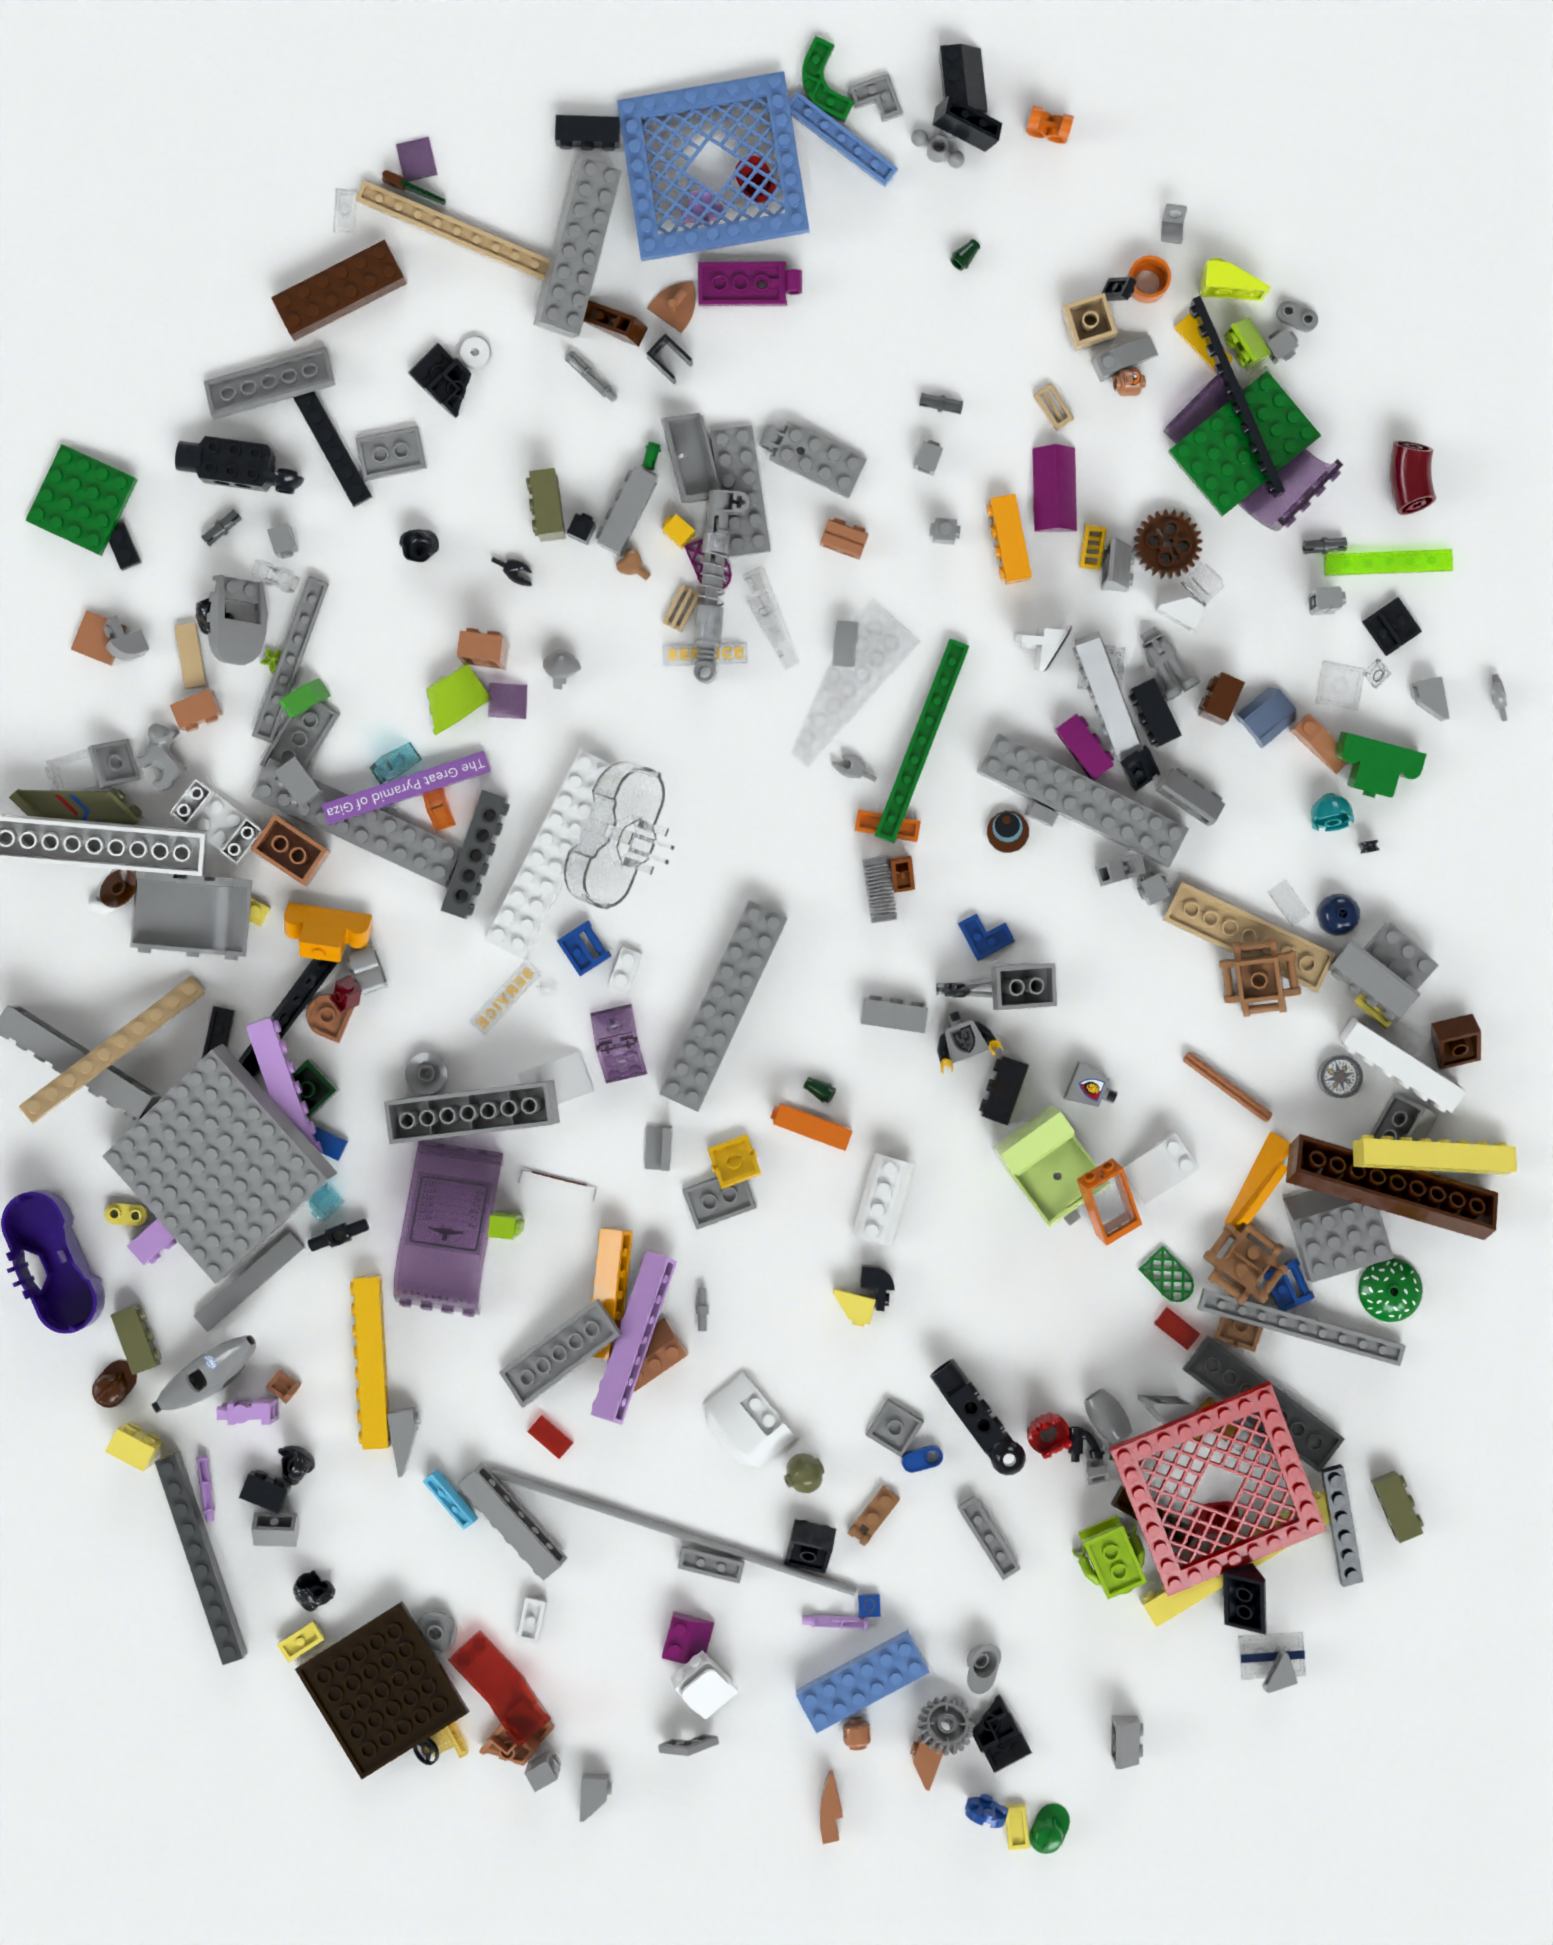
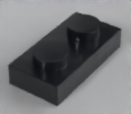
M1132 277L1109 278L1102 293L1105 292L1107 301L1128 300L1134 293V286L1137 281Z
M123 522L116 525L115 530L111 533L109 544L120 569L124 571L142 563L126 524Z

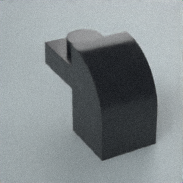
M861 1265L860 1288L877 1289L875 1309L876 1311H884L885 1306H889L890 1293H886V1290L895 1291L893 1279L885 1269L879 1266Z

